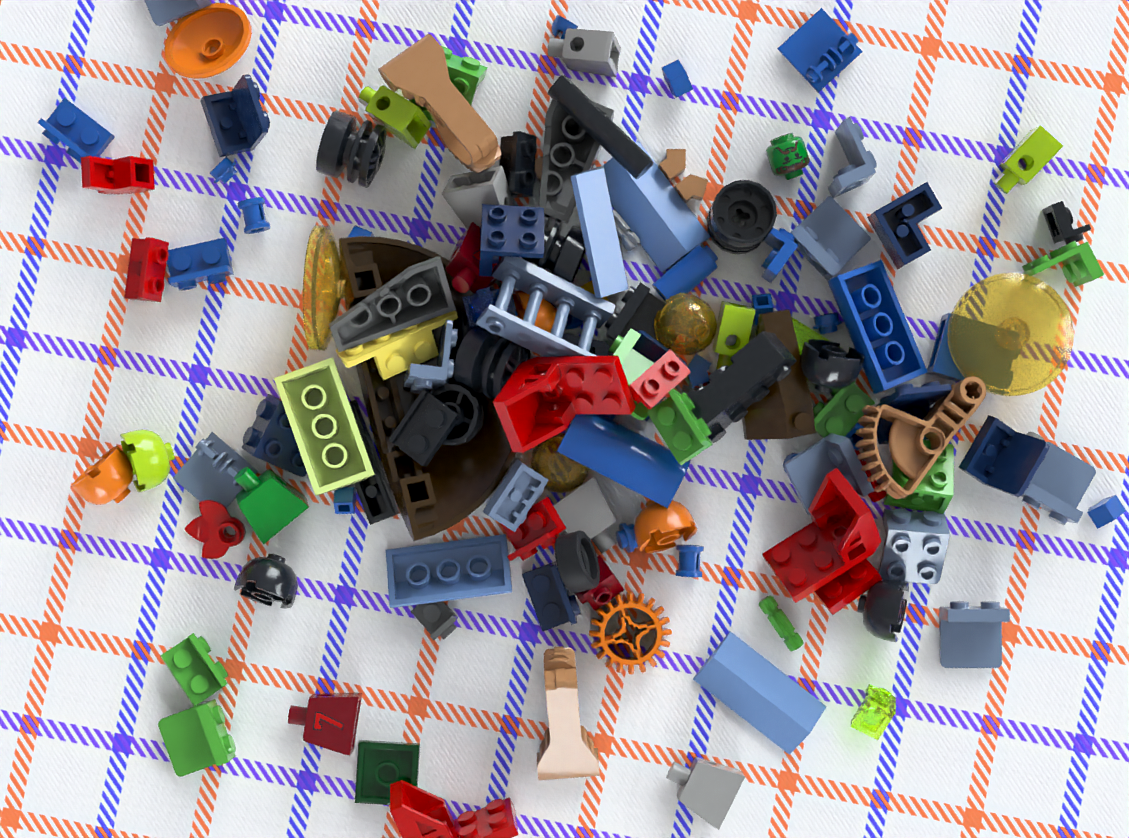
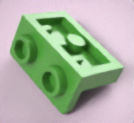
M856 381L844 389H834L824 404L819 401L813 407L815 431L822 438L831 433L845 436L858 422L859 418L865 415L862 412L863 407L875 404L866 393L854 384Z
M673 388L668 391L670 397L649 410L647 414L678 464L683 465L713 444L708 438V435L711 434L709 427L702 418L697 420L691 411L695 408L692 400L685 392L680 394Z
M192 633L160 657L195 707L226 686L228 683L225 678L228 677V674L219 661L214 663L208 655L211 649L202 636L197 638Z

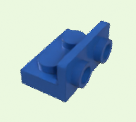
M66 98L61 101L46 121L41 118L37 122L45 128L42 132L45 137L56 145L62 141L69 147L66 153L79 163H81V157H100L115 138L113 134Z
M772 228L764 240L767 245L773 248L761 265V267L766 269L761 277L769 283H772L798 247V244L794 242L795 237L783 228H780L779 231Z
M225 238L168 250L167 264L170 278H167L168 283L173 287H178L179 291L196 288V283L207 280L208 284L221 283L226 281V276L234 275Z

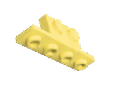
M452 311L342 352H338L336 349L337 355L347 368L374 357L379 375L383 380H386L407 370L410 363L420 364L438 356L439 353L431 330L444 325L446 320L457 319V312Z

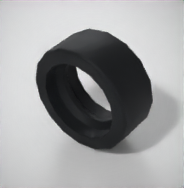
M580 530L559 536L555 541V558L561 579L566 588L571 593L596 588L600 581V570L597 555L590 538L584 531Z

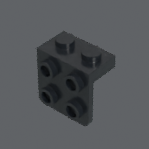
M640 282L637 288L630 286L621 300L625 303L623 309L619 314L614 311L613 315L605 323L604 326L608 328L605 337L614 342L618 335L624 338L630 328L636 332L642 330L670 349L686 325L687 319L684 315L649 293L650 288Z

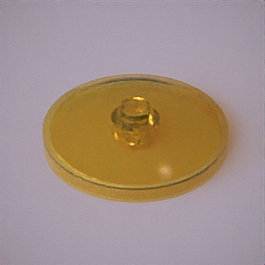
M315 225L309 236L305 256L303 321L309 349L325 351L332 339L329 324L339 316L341 299H345L347 295V281L342 280L339 250L332 228L330 226Z
M1022 273L993 275L971 286L956 303L948 325L949 349L959 371L965 378L972 376L981 379L986 386V392L999 396L1025 395L1038 391L1050 384L1066 366L1074 341L1072 318L1061 296L1044 281Z

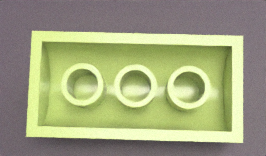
M333 357L274 378L315 496L343 488L375 475Z

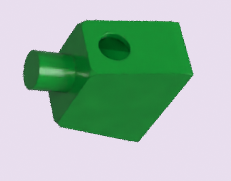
M247 466L234 477V480L243 488L236 495L237 504L263 544L309 508L306 497L270 469L257 477Z

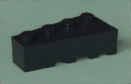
M762 331L731 357L732 365H725L708 376L710 382L708 385L696 391L692 389L687 393L695 405V408L691 411L697 420L702 418L709 427L711 434L708 435V438L712 443L717 442L726 434L725 429L732 422L735 423L741 420L748 413L747 408L753 402H758L766 397L770 391L768 388L775 381H781L790 374L792 370L790 367L797 360L774 333Z

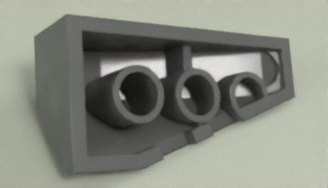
M553 99L545 118L539 207L544 208L545 215L568 224L576 206L570 176L592 169L602 146ZM593 102L613 121V109Z
M440 256L408 267L331 322L329 327L338 352L455 311Z

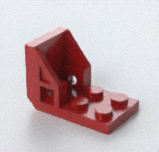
M619 356L534 357L519 364L493 401L512 452L524 453L566 430L576 414L631 415L636 408Z
M838 468L826 474L808 508L813 522L762 553L764 560L795 603L873 555L882 542L871 510Z
M403 780L390 784V812L402 838H512L519 835L515 808L510 797L503 800H493L486 807L477 811H466L453 820L444 799Z

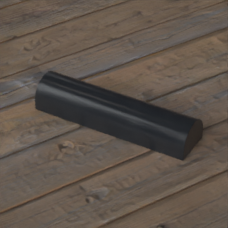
M561 75L555 81L547 94L636 180L653 165L652 159L565 75Z
M352 400L349 403L375 473L372 477L354 483L371 525L398 515L400 511L357 400Z

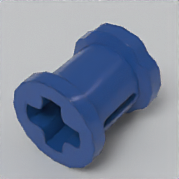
M263 197L250 198L237 203L238 208L242 209L245 221V234H254L270 229V223L266 221L263 205L265 204V199Z
M677 545L679 568L676 570V576L702 577L700 554L704 551V546Z

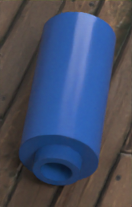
M697 245L654 282L652 286L658 295L670 307H673L718 268L715 263L718 257L707 245L704 248Z

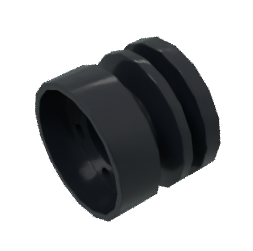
M337 110L334 111L328 119L320 141L316 159L317 172L338 178L344 168L347 167V181L354 183L358 178V184L368 188L379 171L384 158L387 136L386 126L377 124L372 131L371 121L366 120L357 132L355 116Z
M737 180L724 186L716 195L706 219L707 232L713 243L721 250L732 254H746L757 249L773 228L777 217L776 203L771 193L761 184L750 180ZM736 216L740 220L745 219L743 226H740L739 222H733Z
M544 214V257H522V259L544 270H550L552 274L573 283L586 251L582 230L572 226L567 235L563 237L560 235L562 221L556 220L552 230L549 231L547 228L550 216Z
M476 326L467 333L457 351L453 371L454 382L456 385H461L474 393L483 392L487 398H496L519 364L530 359L531 352L529 349L504 337L501 338L497 334L490 333L483 327Z

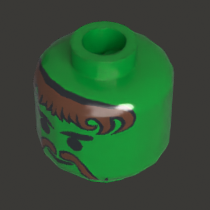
M792 132L770 140L771 145L766 149V155L773 174L776 176L785 175L786 180L803 175L802 168L806 167L810 162L803 139L799 136L794 137Z

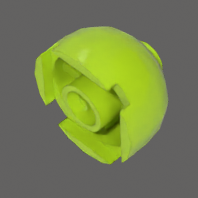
M141 429L120 434L123 439L121 441L122 450L130 459L133 475L136 474L137 480L133 481L137 492L152 489L166 480L170 472L169 461L175 460L171 444L169 442L164 444L158 434L149 430Z

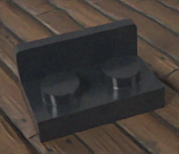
M514 131L513 136L501 137L500 143L501 156L499 166H502L512 198L533 197L537 136L522 131Z

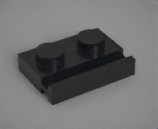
M423 389L389 441L396 444L399 449L421 466L427 467L461 415L439 398L432 395L431 392Z

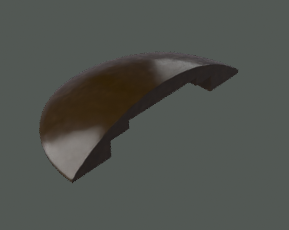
M358 236L339 238L346 312L408 267L440 256L457 316L458 312L477 314V322V319L490 304L493 306L496 304L486 291L480 296L475 295L470 290L466 293L456 291L452 285L454 278L445 269L449 260L419 245L384 237ZM458 318L453 320L452 329H457ZM443 325L431 330L437 350L440 331ZM455 348L452 349L449 359H454ZM437 356L420 364L436 366ZM374 357L357 364L356 368L378 453L398 509L413 542L446 530L469 516L498 487L516 455V452H512L493 404L495 398H487L483 392L475 393L481 401L484 410L483 426L478 435L465 444L457 446L442 444L428 466L424 467L399 449L396 444L389 441L419 396V394L411 392V388L403 387L407 370L383 380L379 375ZM453 376L449 378V384H455Z

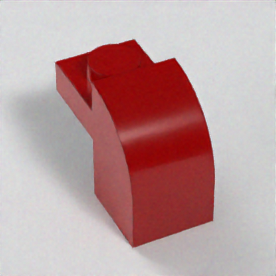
M94 156L81 157L82 188L98 190V193L132 194L155 190L154 164L152 159L134 156L114 160Z

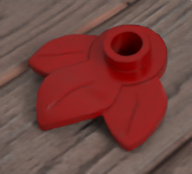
M213 500L200 501L199 509L202 515L193 519L185 527V531L190 536L204 543L202 557L207 559H217L224 556L229 547L240 544L246 534L244 524L238 518L230 516L224 505ZM226 527L234 528L236 533L234 535L229 534Z

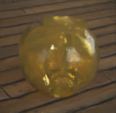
M679 293L669 297L665 301L667 304L663 307L662 311L658 310L655 316L654 330L657 340L666 348L679 355H694L705 350L712 343L717 330L716 316L711 306L706 301L690 293Z
M559 433L537 445L532 452L530 461L531 469L549 480L544 488L556 493L575 490L583 484L590 471V468L557 452L565 433Z

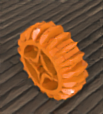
M627 591L626 601H622L621 595L618 594L615 596L616 604L612 605L611 601L605 604L609 608L606 612L602 608L596 610V613L602 616L601 620L591 618L590 623L599 626L598 630H590L589 636L599 637V640L591 643V647H602V650L596 654L598 659H602L606 655L609 656L605 662L607 668L611 667L614 661L618 662L616 672L621 673L623 665H628V673L632 675L634 674L633 665L638 664L640 671L643 673L646 672L643 662L648 660L652 667L657 665L652 657L654 654L664 658L665 653L658 648L660 645L664 647L670 646V642L662 639V636L671 635L672 630L662 628V625L670 622L668 617L658 618L663 613L664 608L659 606L655 610L651 609L655 604L654 598L651 597L644 604V593L640 592L637 601H634L632 591ZM627 608L640 609L646 612L653 620L639 623L631 620ZM618 611L621 619L619 629L605 636V627L608 620ZM625 618H627L629 625H632L633 629L635 627L639 629L638 632L634 633L636 647L633 646L631 640H628V636L626 638L622 637V634L626 632ZM655 629L652 645L647 651L642 653L639 643L641 637ZM626 643L631 648L634 657L621 656L615 653L608 645Z

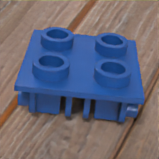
M822 8L777 48L818 93L863 52L856 45L859 42L858 38L853 33L847 35Z

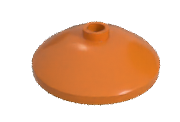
M213 3L182 17L174 25L165 42V58L177 74L186 78L199 79L218 75L231 68L245 53L252 35L250 21L246 14L234 5Z

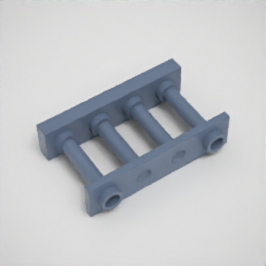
M502 256L499 264L494 266L492 277L502 281L495 306L490 304L477 319L476 325L543 357L596 356L589 352L595 328L599 329L613 315L615 304L602 298H596L594 294L520 257ZM514 288L530 295L523 320L507 313ZM542 299L550 302L557 308L551 333L534 326ZM569 314L584 321L578 346L562 339Z

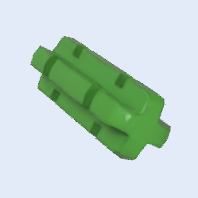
M771 595L765 597L759 602V607L764 614H768V620L779 636L785 639L783 642L790 651L797 650L804 644L802 638L797 632H794L795 628L782 609H778V603Z

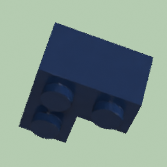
M928 182L876 210L867 217L897 270L931 251L917 224L942 209V206Z

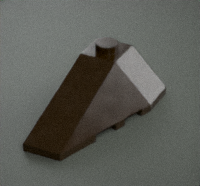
M785 309L759 314L755 337L762 331L774 333L797 361L790 367L792 370L787 377L781 381H775L768 388L770 391L766 397L758 402H753L747 408L748 413L742 418L744 439H789L815 434L813 403L807 378L803 374L800 364L801 354L790 310Z

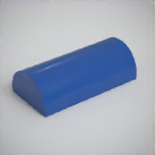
M882 260L838 275L827 281L854 348L865 356L862 367L873 394L880 393L928 372Z
M576 414L557 452L666 508H668L691 462L689 460L683 465L678 464L669 448L602 414Z

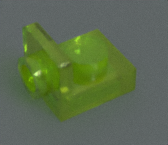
M869 684L866 688L864 701L851 719V727L879 740L896 714V698L888 690Z

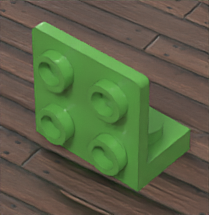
M1073 241L1050 252L1051 259H1049L1048 255H1045L1022 266L1024 272L1017 275V278L1021 281L1061 261L1064 265L1062 271L1068 282H1073L1075 287L1103 276L1104 273L1089 243L1085 242L1078 246Z
M923 440L925 447L930 450V441ZM947 444L911 495L902 499H894L887 493L884 497V505L944 514L954 496V446ZM892 458L891 477L903 488L910 478L897 467Z

